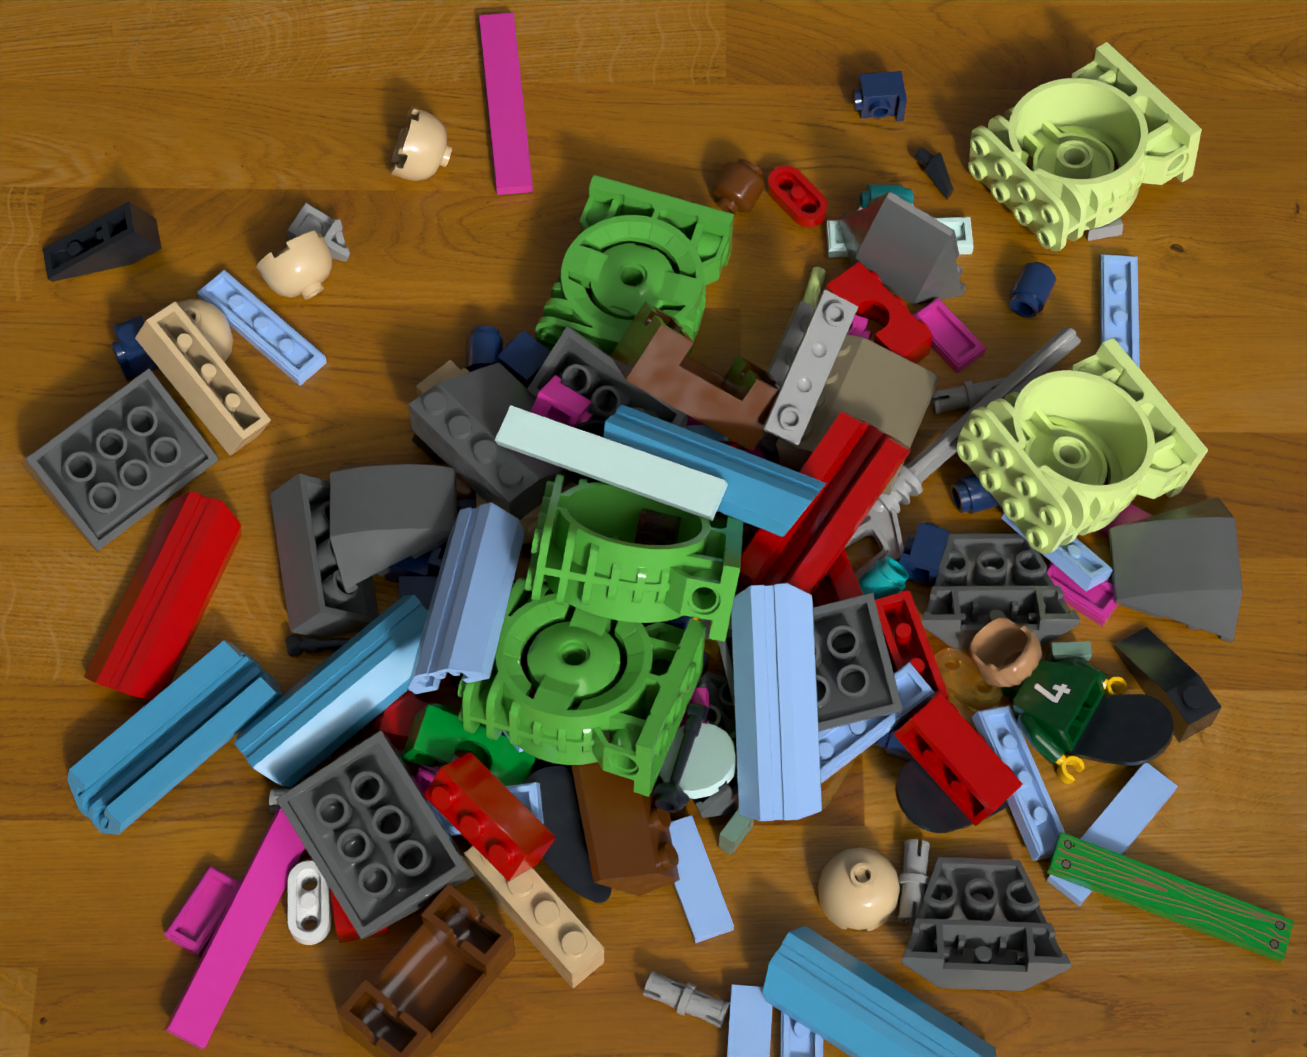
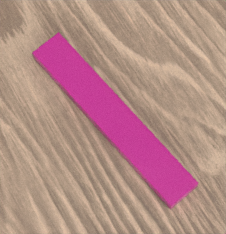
M514 13L479 15L497 195L533 192Z
M281 807L276 810L164 1029L166 1032L198 1049H205L288 884V876L291 870L298 864L305 850V846Z

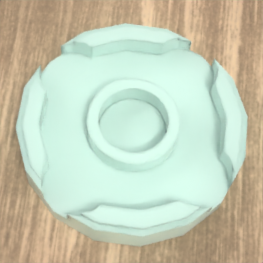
M701 723L699 735L695 738L679 784L689 798L692 799L711 796L718 792V787L725 782L728 784L734 777L737 768V752L734 742L726 731L712 724ZM684 726L677 730L660 770L659 777L663 783L670 781L684 735Z

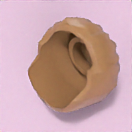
M1005 617L994 619L984 625L973 636L969 644L970 655L983 680L989 685L998 687H1011L1021 684L1025 678L1031 676L1032 671L1038 666L1042 656L1040 641L1036 634L1029 628L1016 624Z

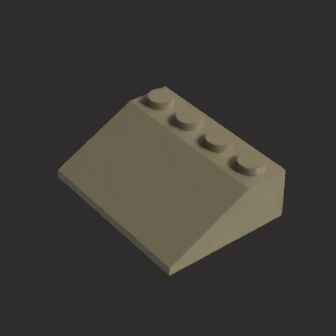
M846 334L799 445L795 446L781 438L776 443L781 466L800 472L841 411L876 426L910 448L939 382V376L864 337ZM903 463L882 494H891Z

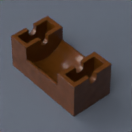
M645 301L611 354L613 361L625 380L753 451L766 432L763 430V426L780 390V386L776 385L775 379L769 372L739 355L725 377L688 357L686 354L694 342L686 332L682 331L683 327L678 320Z
M449 883L421 914L423 925L372 983L365 979L337 1011L343 1031L374 1057H430L516 956L513 933L490 915L486 914L484 916L481 914L471 900Z

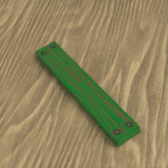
M1061 832L1058 835L1046 873L1278 962L1285 958L1294 920Z

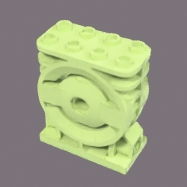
M1106 42L1096 48L1094 61L1072 73V78L1054 80L1034 88L1022 97L1015 107L1005 112V118L997 115L989 120L988 128L980 125L973 129L971 132L968 168L971 175L977 181L981 180L991 190L992 195L999 203H1004L1014 213L1015 218L1021 225L1027 226L1037 236L1038 241L1044 248H1050L1052 251L1057 252L1066 246L1067 239L1076 241L1082 237L1084 230L1104 226L1122 216L1134 203L1142 183L1163 185L1174 177L1180 182H1184L1192 177L1202 129ZM1029 155L1033 158L1032 171L1026 166ZM1114 159L1118 165V170L1114 171Z
M1114 338L1103 342L1095 355L1074 364L1071 370L1054 371L1041 375L1029 382L1020 394L1012 392L1006 395L1004 399L1000 398L991 401L987 407L974 409L969 414L957 440V453L960 459L968 464L980 479L982 486L992 494L1003 508L1005 515L1024 534L1029 545L1042 554H1050L1059 545H1067L1073 542L1078 534L1082 536L1106 527L1118 517L1121 511L1129 506L1137 494L1152 499L1166 494L1169 498L1179 494L1208 451L1207 447ZM1108 473V485H1103Z

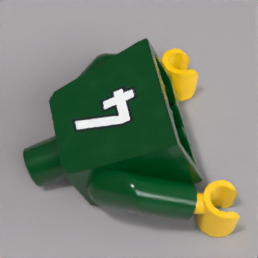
M1079 657L1052 662L1040 660L1038 666L1032 671L1031 676L1024 679L1021 684L1002 687V695L1013 699L1012 706L1018 719L1017 725L1032 747L1050 764L1056 763L1058 765L1057 776L1061 782L1071 784L1075 779L1067 772L1066 765L1073 766L1077 772L1081 773L1084 770V763L1076 756L1066 757L1064 755L1065 750L1072 752L1102 697L1118 695L1112 689L1123 693L1127 688V683L1122 677L1118 676L1112 677L1109 680L1106 679V673Z

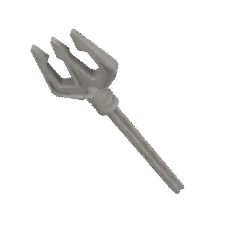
M1065 326L908 465L902 466L891 494L880 495L845 546L846 548L865 536H871L882 550L854 573L857 581L877 560L882 561L886 556H890L900 563L904 546L897 514L901 511L899 504L908 505L910 503L909 495L913 497L920 495L923 491L922 482L957 452L958 436L969 414L978 407H987L995 399H1004L1006 395L1012 392L1020 394L1029 382L1048 372L1081 342V339L1076 336L1074 329H1068Z

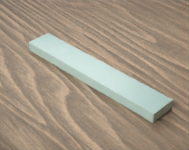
M511 405L495 438L496 443L505 448L711 521L715 517L728 486L726 480Z

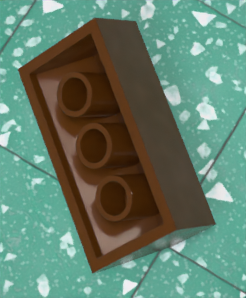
M598 762L571 765L593 882L641 896L679 881L677 868L679 858L672 844L669 829L671 825L669 813L659 809L655 805V799L651 796L648 797L635 793L634 780L603 771ZM659 775L657 777L653 789H655L657 784H663Z

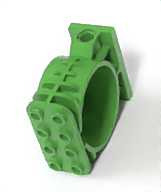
M593 175L589 185V198L580 218V235L572 242L564 256L558 282L553 284L551 298L546 301L543 309L544 317L539 319L536 326V340L549 351H552L565 328L569 326L611 356L646 301L677 319L683 327L682 331L686 332L694 342L706 305L705 285L719 280L724 265L727 266L731 256L734 214ZM634 283L637 286H628L627 284ZM585 288L590 289L591 295H592V299H593L594 303L596 304V306L592 303V301H591L590 298L588 297ZM694 343L687 352V356L692 353Z
M556 474L555 482L547 481L537 527L534 532L531 549L532 557L525 584V590L532 591V600L540 601L545 581L557 595L556 604L564 605V602H567L585 612L625 622H663L679 618L683 615L710 620L709 639L725 642L740 572L743 521L728 515L725 517L715 515L713 521L604 482L587 483L588 480L580 478L579 485L562 493L564 475ZM645 510L679 519L675 544L648 545L639 542Z
M519 577L516 583L512 584L490 678L466 683L462 679L460 681L458 697L463 698L459 712V721L463 722L464 731L474 733L480 723L486 725L487 738L497 740L504 730L509 736L510 744L516 745L530 755L544 761L563 765H584L598 762L603 771L634 780V792L649 797L702 674L706 623L690 619L685 630L661 622L644 627L642 623L608 619L580 610L567 602H564V605L556 604L557 595L553 593L547 584H543L540 601L532 600L530 591L525 590L526 578ZM525 662H527L528 676L531 683L524 675L521 667ZM620 663H622L626 670L620 681L616 684L620 673ZM532 685L537 690L533 699L528 697L532 691ZM575 705H579L577 710H573Z

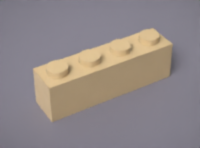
M176 301L145 321L135 339L226 452L231 456L257 438L271 419Z
M474 846L464 853L465 859L475 873L473 877L572 988H575L604 963V947L533 868L508 882Z

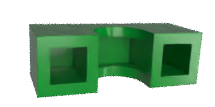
M428 704L415 715L401 756L403 759L438 773L441 767L451 763L455 750H463L468 753L471 752L504 786L523 784L530 776L536 757L525 751L519 753L514 745L510 744L506 735H500L497 740L489 739L486 735V725L480 723L474 733L464 731L463 722L459 721V717L454 715L455 712L441 704Z

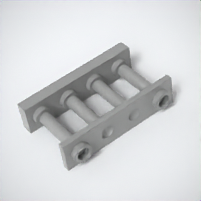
M827 290L822 291L816 307L802 300L796 303L767 370L775 379L776 385L780 386V390L763 426V430L766 432L758 442V447L770 453L776 452V443L779 438L795 446L799 445L858 306Z

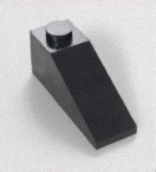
M128 201L45 247L43 254L47 278L54 282L132 265L162 249L156 218Z
M1147 627L1114 644L1113 649L1145 695L1158 699L1170 711L1174 722L1173 735L1179 743L1213 724L1222 706L1200 675Z

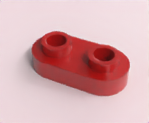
M779 166L771 171L767 187L770 197L798 225L815 227L821 224L827 212V200L824 195L798 169L792 166ZM781 187H788V188H790V190L785 191V190H782V189H780V188H781ZM810 210L813 213H805L803 211Z

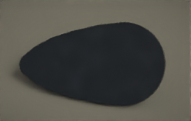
M1124 694L1102 697L1072 752L1065 750L1064 754L1118 765L1130 766L1150 762L1160 756L1172 741L1174 734L1172 715L1161 701L1149 695Z
M916 759L909 761L901 769L895 784L896 798L904 814L915 825L933 833H948L974 825ZM1007 800L986 819L1003 811L1007 806H1009Z
M549 766L537 770L523 784L540 783L543 825L556 837L542 859L563 883L577 894L594 903H604L609 899L612 888L593 882L572 769L564 766Z

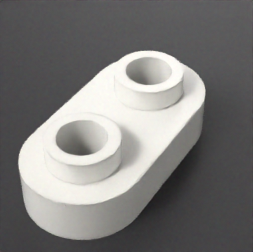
M304 861L297 864L288 876V927L293 938L304 945H314L321 942L327 937L331 928L330 887L314 861ZM313 880L318 883L314 890L307 891L303 889L307 881ZM308 920L318 922L317 926L310 931L303 929L304 923Z

